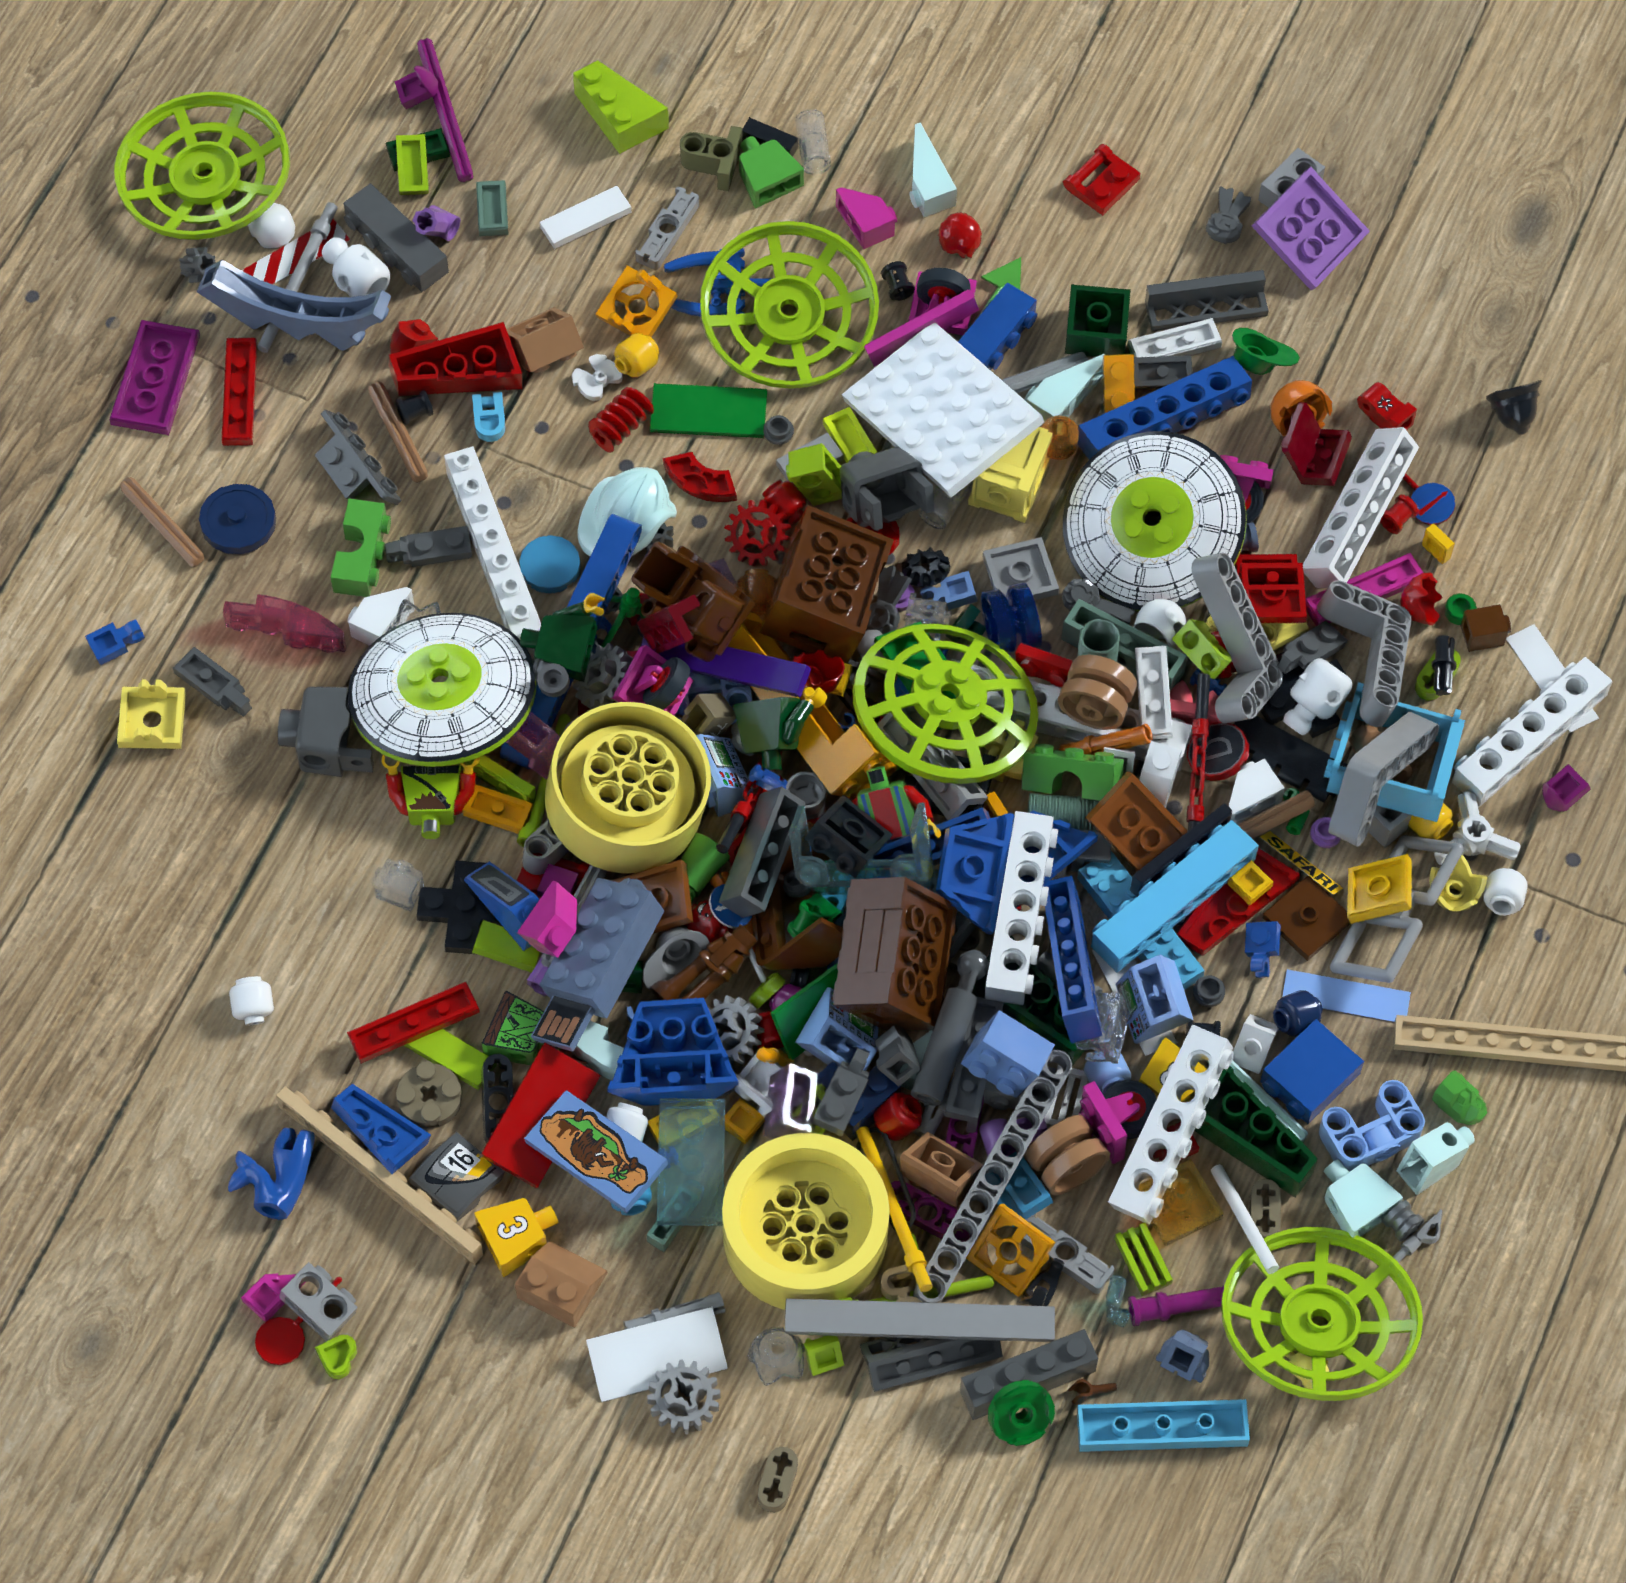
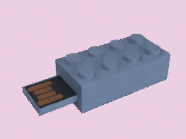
M599 877L596 879L577 914L575 934L560 956L553 958L539 984L551 1000L531 1035L534 1041L574 1051L593 1015L605 1019L608 1018L664 913L659 902L651 891L646 889L642 881L626 878L618 883Z

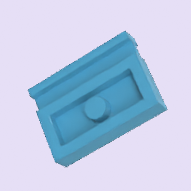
M1014 1152L1007 1157H1015L1017 1153ZM1022 1157L996 1204L998 1206L1002 1203L1026 1220L1052 1204L1053 1200L1027 1161ZM996 1173L985 1174V1179L989 1184H1001V1179Z

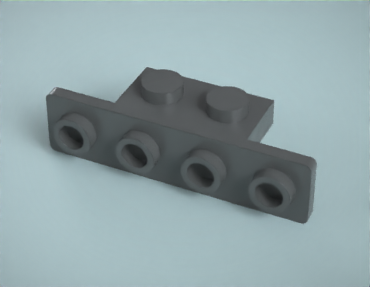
M325 409L321 415L335 435L315 456L346 499H354L371 483L383 500L398 505L402 500L396 493L398 490L396 485L381 473L380 469L382 467L373 456L367 454L364 449L366 444L358 435L351 432L348 419L340 412L333 413Z

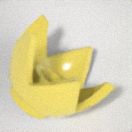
M1461 855L1436 902L1444 909L1452 912L1470 909L1478 903L1479 898L1484 892L1487 876L1472 874L1467 860ZM1431 868L1430 885L1440 868ZM1450 889H1457L1460 891V894L1454 895L1450 892Z

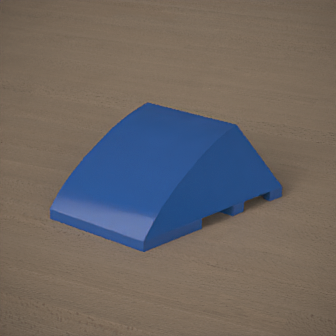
M691 998L639 1002L627 1034V1042L623 1053L617 1061L616 1072L613 1080H610L607 1089L608 1093L642 1106L704 1103L714 1100L739 1085L705 999Z

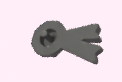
M1220 186L1218 191L1219 213L1211 214L1206 225V232L1211 239L1227 244L1235 242L1240 238L1243 225L1238 218L1249 207L1251 197L1244 196L1243 192L1240 191L1234 203H1232L1234 189H1225Z
M894 566L884 567L879 575L877 602L870 605L869 610H872L866 630H878L882 634H886L896 630L898 627L900 615L896 604L912 579L904 576L898 570L896 571Z
M1087 578L1072 579L1062 592L1063 604L1069 611L1072 610L1077 600L1081 599L1128 625L1131 622L1130 617L1135 612L1133 609L1101 599L1098 587Z

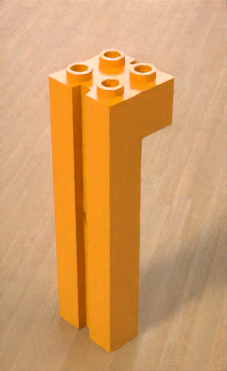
M751 612L727 646L792 661L776 639L759 633L762 620L757 614ZM750 686L760 700L778 697L800 698ZM825 704L819 708H814L805 721L799 736L797 750L831 795L841 797L845 795L850 799L858 798L860 790L870 788L867 770L884 766L887 777L896 771V764L876 749L864 731H861L856 724H853L845 732Z

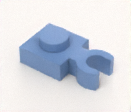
M969 571L946 577L940 582L941 587L929 586L920 590L923 600L933 598L930 601L924 602L926 612H934L943 604H947L948 610L978 601Z

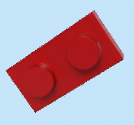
M1020 643L1015 652L1016 662L1027 676L1049 681L1058 687H1062L1068 681L1067 676L1073 662L1072 660Z

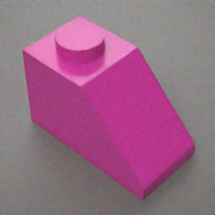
M842 187L836 189V208L863 250L895 236L896 214L891 206H886L881 197Z
M552 881L517 934L537 951L558 958L576 932L577 899L558 882Z

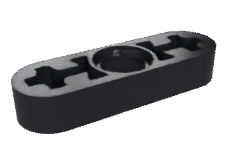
M501 1054L489 1056L481 1070L483 1135L486 1143L497 1126L496 1118L502 1117L513 1098L512 1064L506 1056ZM494 1063H498L500 1069H505L499 1078L500 1086H493L495 1074L488 1070L492 1069ZM493 1094H501L506 1098L507 1106L502 1110H495L489 1104V1097Z

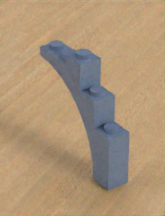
M220 260L206 268L197 290L198 294L253 330L271 322L297 340L316 333L342 351L354 345H359L365 336V330L376 323H381L386 318L389 312L387 306L391 295L384 290L356 297L308 295L264 282L242 272L224 260Z

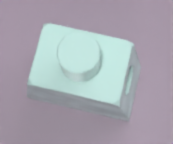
M1447 1122L1414 1140L1396 1171L1412 1191L1418 1195L1459 1166L1469 1146L1475 1142L1474 1135L1465 1126L1456 1130L1451 1123Z
M1337 1159L1324 1169V1173L1333 1183L1327 1188L1324 1197L1325 1202L1341 1230L1348 1232L1352 1238L1356 1235L1361 1237L1380 1224L1387 1213L1403 1200L1399 1192L1364 1163L1349 1172L1341 1161Z

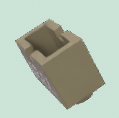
M721 693L697 694L683 711L685 714L680 720L695 735L703 734L721 737L734 722L736 715Z

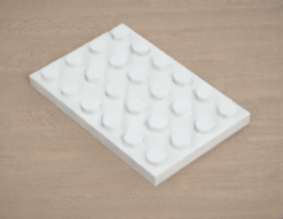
M937 323L924 328L842 394L844 401L894 447L902 448L922 464L923 473L950 498L1044 423V419L1038 411Z

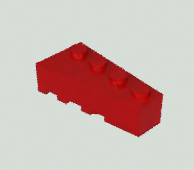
M504 322L389 354L390 373L398 396L418 395L419 391L423 389L427 395L522 389V371Z

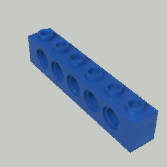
M1231 356L1078 425L1077 444L1087 458L1090 459L1105 446L1129 435L1150 431L1176 433L1183 429H1189L1198 422L1209 417H1216L1231 407L1244 404L1251 397L1252 379L1235 357Z
M1071 875L1048 881L1044 885V887H1049L1045 911L1061 1012L1070 1042L1075 1043L1103 1036L1081 903L1073 877Z

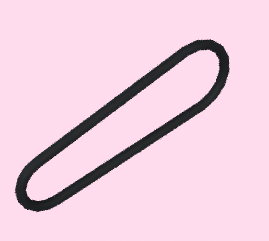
M877 1127L869 1128L870 1133L878 1132L884 1138L910 1207L911 1217L907 1223L910 1229L915 1221L916 1211L888 1135L881 1132ZM858 1140L856 1149L861 1152V1143ZM889 1215V1223H890V1225L892 1226V1228L895 1230V1227H894V1225H893V1223H892V1220H891V1218H890V1215Z

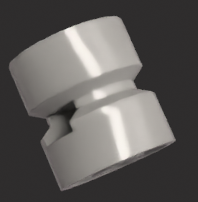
M800 772L793 775L787 781L786 790L806 802L799 822L820 818L826 811L825 786L814 773Z

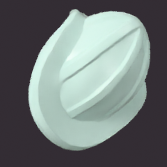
M636 467L616 476L607 477L599 482L588 497L579 520L577 532L579 545L590 557L611 514H615L642 525L641 535L632 556L647 547L660 526L667 519L675 518L677 515L676 507L669 500L667 487L659 472L648 467Z

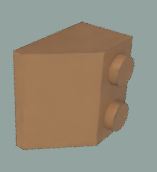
M555 307L506 329L518 362L523 369L529 372H543L550 368V363L559 359L560 361L572 359L577 355V351L584 348L572 315Z
M929 1132L904 1151L900 1157V1170L904 1177L908 1178L916 1187L928 1190L935 1194L940 1201L955 1207L964 1201L983 1167V1164Z
M549 1241L528 1261L515 1283L516 1295L518 1299L575 1328L608 1272L600 1266Z

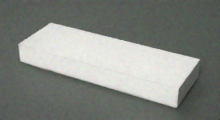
M615 186L541 221L540 228L553 248L556 249L632 213L631 205L618 186Z
M1213 318L1129 339L1127 346L1134 357L1191 356L1221 348L1222 340Z
M1166 646L1135 648L1140 726L1148 724L1152 731L1153 739L1173 738Z

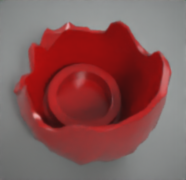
M957 212L950 214L940 224L938 238L943 251H947L949 254L958 253L961 258L966 256L972 258V255L981 244L982 232L980 225L972 216L967 213Z
M1421 573L1413 577L1404 588L1400 600V606L1410 613L1411 621L1433 626L1440 617V614L1434 609V605L1442 599V595L1435 589L1438 581L1433 577V573Z
M821 649L815 653H802L793 658V662L806 664L811 668L804 688L812 687L816 690V688L820 687L827 695L837 688L845 670L844 662L840 657L831 658Z

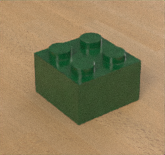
M1071 284L1065 354L1072 355L1084 352L1086 356L1098 357L1102 354H1125L1131 289Z

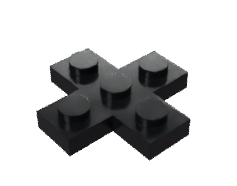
M1285 652L1276 655L1279 663L1282 659V654ZM1337 659L1329 662L1346 675ZM1300 666L1286 674L1282 672L1283 679L1280 687L1260 710L1267 722L1274 725L1284 720L1285 714L1289 710L1294 709L1298 704L1292 698L1290 691L1300 678L1299 676L1305 671ZM1336 712L1328 719H1321L1316 716L1312 721V727L1309 731L1310 736L1314 738L1338 727L1340 718Z
M456 860L452 889L420 887L417 921L448 923L445 952L475 954L472 951L483 920L502 926L464 881L466 876L485 865L486 863Z

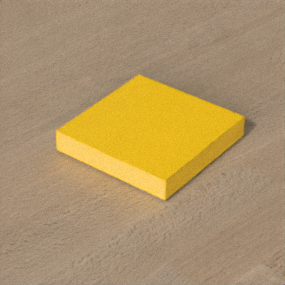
M1408 854L1348 868L1347 918L1351 924L1411 910L1412 860Z

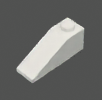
M1151 741L1139 780L1166 808L1181 760L1182 750Z

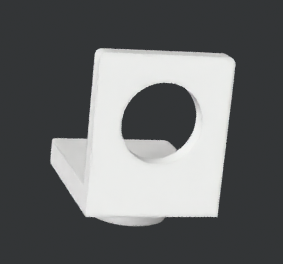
M1250 1014L1244 1022L1235 1045L1233 1061L1238 1066L1259 1074L1272 1041L1279 1030L1276 1024Z

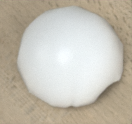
M273 203L259 218L248 224L252 237H255L264 248L281 247L287 244L295 234V223L289 210L277 203Z

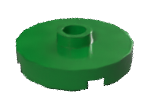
M1029 1380L1014 1381L1004 1386L993 1397L988 1408V1422L994 1434L1000 1440L1014 1446L1028 1445L1040 1439L1046 1433L1045 1429L1048 1427V1424H1052L1055 1415V1405L1051 1395L1039 1383ZM1023 1408L1021 1412L1016 1413L1019 1409Z

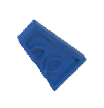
M354 1084L347 1087L333 1100L331 1109L391 1174L395 1173L429 1142L430 1133Z

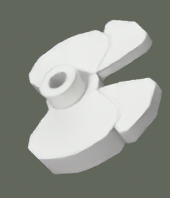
M601 354L589 357V362L596 371L592 375L580 368H576L572 374L573 385H578L580 393L591 401H598L602 398L603 388L608 383L619 384L623 379V374L618 371L615 363L607 359L606 355Z

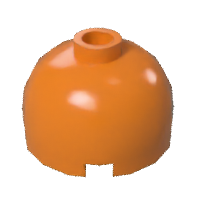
M1295 380L1279 389L1273 397L1270 405L1271 420L1283 437L1288 432L1292 413L1296 411L1299 402H1307L1320 428L1322 429L1325 426L1323 420L1327 413L1331 416L1332 401L1318 385L1306 380Z

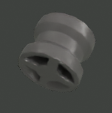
M1404 1200L1391 1209L1382 1222L1386 1227H1392L1395 1231V1237L1402 1242L1421 1227L1424 1219L1421 1215L1414 1214L1411 1210V1204Z

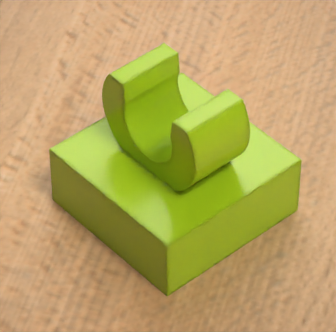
M823 1335V1337L814 1340L807 1338L805 1343H803L808 1366L813 1376L845 1366L837 1336Z

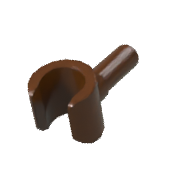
M1079 1379L1068 1391L1079 1393L1071 1401L1072 1404L1078 1406L1091 1395L1116 1391L1117 1385L1116 1383L1091 1385L1087 1380Z

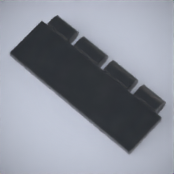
M1258 716L1234 722V725L1243 731L1249 743V752L1253 754L1250 762L1257 763L1265 758L1273 772L1277 767L1281 769L1277 775L1278 779L1297 789L1302 787L1304 781L1309 783L1305 790H1308L1314 798L1323 803L1329 795L1333 797L1337 795L1326 791L1330 779L1324 777L1328 759L1335 760L1330 758L1328 753ZM1342 761L1340 766L1347 767L1348 764Z

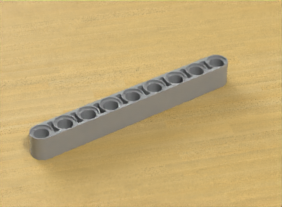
M1061 1050L1051 1051L1041 1073L1025 1090L926 1266L932 1286L938 1291V1297L933 1299L925 1297L920 1291L918 1284L914 1289L913 1297L918 1298L922 1303H941L1071 1071L1072 1061L1065 1052ZM1051 1062L1058 1063L1062 1067L1063 1073H1051L1047 1064ZM1032 1091H1043L1046 1093L1048 1100L1045 1102L1035 1100L1032 1096ZM1019 1117L1027 1118L1030 1120L1032 1128L1028 1130L1020 1128L1016 1119ZM1001 1146H1012L1015 1148L1017 1156L1006 1157L1001 1151ZM996 1173L1001 1179V1184H989L985 1179V1174ZM973 1200L982 1202L985 1206V1212L979 1214L973 1212L969 1202ZM957 1228L965 1229L970 1235V1240L966 1242L958 1241L953 1231ZM944 1256L949 1257L954 1263V1268L951 1270L942 1269L937 1259Z

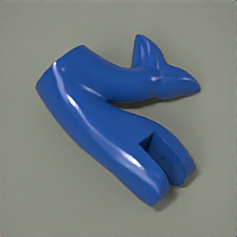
M284 1127L280 1131L273 1148L275 1181L255 1160L242 1151H237L235 1162L238 1169L230 1178L228 1191L232 1192L252 1183L255 1190V1210L271 1219H287L301 1194L315 1143L314 1132L301 1130L296 1137V1132L293 1128Z

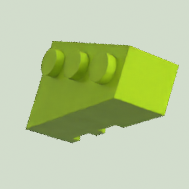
M597 60L573 73L574 94L619 154L669 129L668 107Z

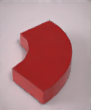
M693 452L663 458V465L668 476L684 492L705 501H737V494L729 470L707 468L697 461Z

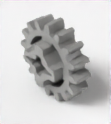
M607 643L605 648L598 645L596 653H591L585 682L578 681L573 684V688L578 690L575 697L590 709L616 701L612 697L633 658L617 645L614 647Z
M727 995L725 996L724 1003L714 999V1008L708 1009L717 1028L722 1045L727 1052L729 1062L732 1067L734 1060L744 1064V1055L747 1053L753 1057L755 1055L752 1050L753 1045H761L762 1043L756 1038L757 1034L764 1032V1029L757 1025L762 1020V1016L755 1013L757 1009L755 1006L747 1003V1001L740 997L734 999ZM722 1030H734L736 1033L723 1032Z
M683 1359L679 1360L678 1368H673L670 1363H667V1373L664 1374L656 1371L655 1377L658 1383H649V1391L654 1393L647 1395L648 1404L654 1405L650 1409L652 1417L661 1415L659 1426L663 1427L670 1423L672 1433H675L678 1427H683L684 1433L689 1434L690 1426L693 1425L698 1431H701V1421L705 1420L711 1423L713 1415L710 1411H719V1403L715 1400L721 1398L720 1390L714 1389L717 1386V1378L712 1377L708 1379L709 1368L707 1367L698 1371L697 1361H693L690 1367H685ZM670 1384V1391L664 1394V1398L661 1399L664 1388ZM678 1388L686 1397L690 1396V1406L684 1398H678ZM707 1395L704 1406L699 1410L698 1402Z

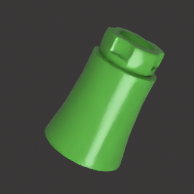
M695 833L681 858L682 861L687 863L691 904L717 871L730 859L728 852L722 854L717 851V842L700 833Z

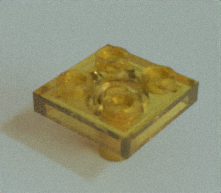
M1192 1159L1177 1166V1178L1171 1184V1188L1166 1189L1162 1197L1164 1200L1162 1212H1165L1167 1209L1168 1213H1160L1157 1218L1153 1217L1151 1221L1165 1247L1223 1219V1211ZM1153 1179L1139 1184V1191H1148L1153 1185ZM1185 1214V1219L1189 1218V1216L1191 1219L1189 1221H1184L1182 1219V1215Z

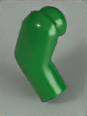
M1296 788L1285 790L1283 802L1299 794V790ZM1310 809L1289 820L1286 830L1290 834L1299 835L1309 816Z

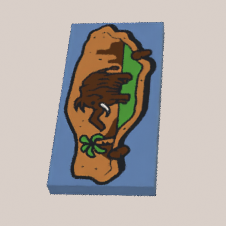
M567 1090L524 1138L526 1144L625 1213L631 1209L668 1165L667 1159Z

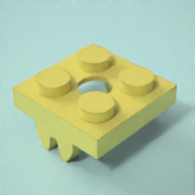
M142 679L138 687H122L117 736L118 748L181 749L186 699L185 688L167 687L161 680H156L155 685H150L146 679ZM151 712L158 713L161 716L160 724L156 727L145 726L143 723L145 715Z

